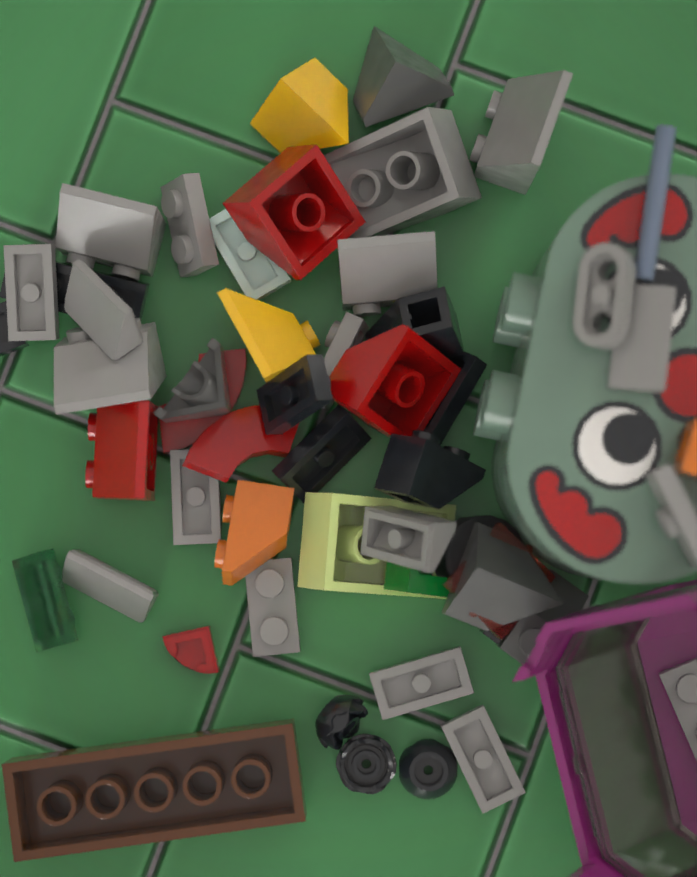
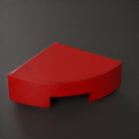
M210 625L162 636L168 652L183 666L205 674L220 672Z

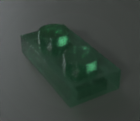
M54 548L13 560L12 564L36 652L78 641L75 617L69 607L62 581V570L57 563Z

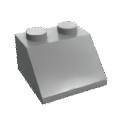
M62 183L59 196L55 247L63 255L67 256L66 263L73 265L79 259L84 261L92 270L95 263L113 267L111 274L139 281L140 274L153 277L166 228V222L157 206Z
M435 231L338 240L343 310H353V315L358 317L381 314V307L392 306L399 298L437 288Z
M136 318L143 336V343L118 360H112L81 327L66 331L67 337H64L54 347V409L56 415L151 399L167 377L156 323L141 324L140 318Z

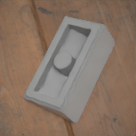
M79 259L75 261L72 265L66 292L65 311L112 360H118L143 343V336L134 313L84 261Z
M634 285L629 331L619 345L611 348L607 388L655 394L665 391L676 296L675 286Z
M365 506L361 554L427 573H434L456 530L457 522L394 506Z
M79 549L69 550L65 558L61 580L65 584L137 622L143 623L146 620L159 595L157 590Z

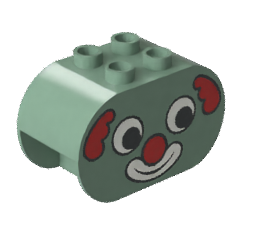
M670 174L654 282L635 280L634 285H666L676 287L667 381L664 392L655 394L607 388L611 349L600 350L584 344L578 339L573 328L579 265L585 252L596 244L607 242L625 249L631 254L634 262L636 261L649 175L629 178L613 184L584 202L562 226L542 256L532 276L513 272L509 287L505 286L502 293L494 328L493 342L515 347L510 374L492 370L490 379H485L478 403L473 435L496 440L491 461V474L496 500L504 519L518 532L524 545L533 554L557 569L580 577L621 583L646 584L670 581L697 572V568H691L676 537L668 539L663 532L655 514V511L661 507L644 475L662 465L670 464V466H674L686 423L697 418V177L681 174ZM616 264L611 265L607 269V281L615 277L617 273ZM610 316L602 319L600 323L601 332L609 329L611 325ZM678 475L697 513V480Z

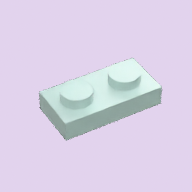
M226 209L209 218L215 246L245 296L260 301L291 282L286 271L246 240Z

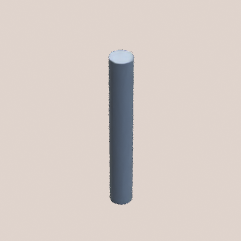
M657 125L655 130L635 261V280L641 282H654L677 128L669 125Z

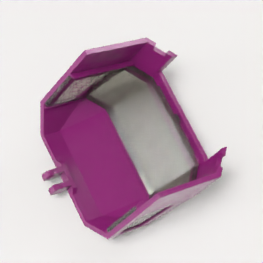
M697 579L656 587L576 611L545 623L535 640L537 642L526 663L521 665L512 681L526 680L534 675L536 676L582 864L579 869L568 877H697V761L659 676V672L697 657Z

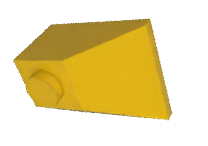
M227 288L217 293L266 383L305 355H316L313 349L321 344L308 320L299 324L294 313Z

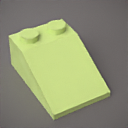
M305 492L297 587L324 591L447 599V597L384 589L387 561L361 554L365 506H394L455 521L456 505L446 504L441 509L404 503L397 499L338 493Z

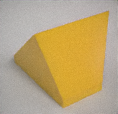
M314 57L280 78L250 122V125L279 153L292 146L317 144L319 149L349 144L348 89Z

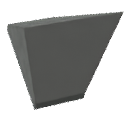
M373 27L353 97L355 109L365 127L454 96L452 86L440 68L377 27Z
M213 337L208 342L207 347L209 350L198 363L194 360L184 378L171 390L174 396L164 409L159 406L154 412V415L165 423L222 416L231 413L224 350L221 344Z
M476 522L471 531L442 614L484 631H489L565 603L521 540Z

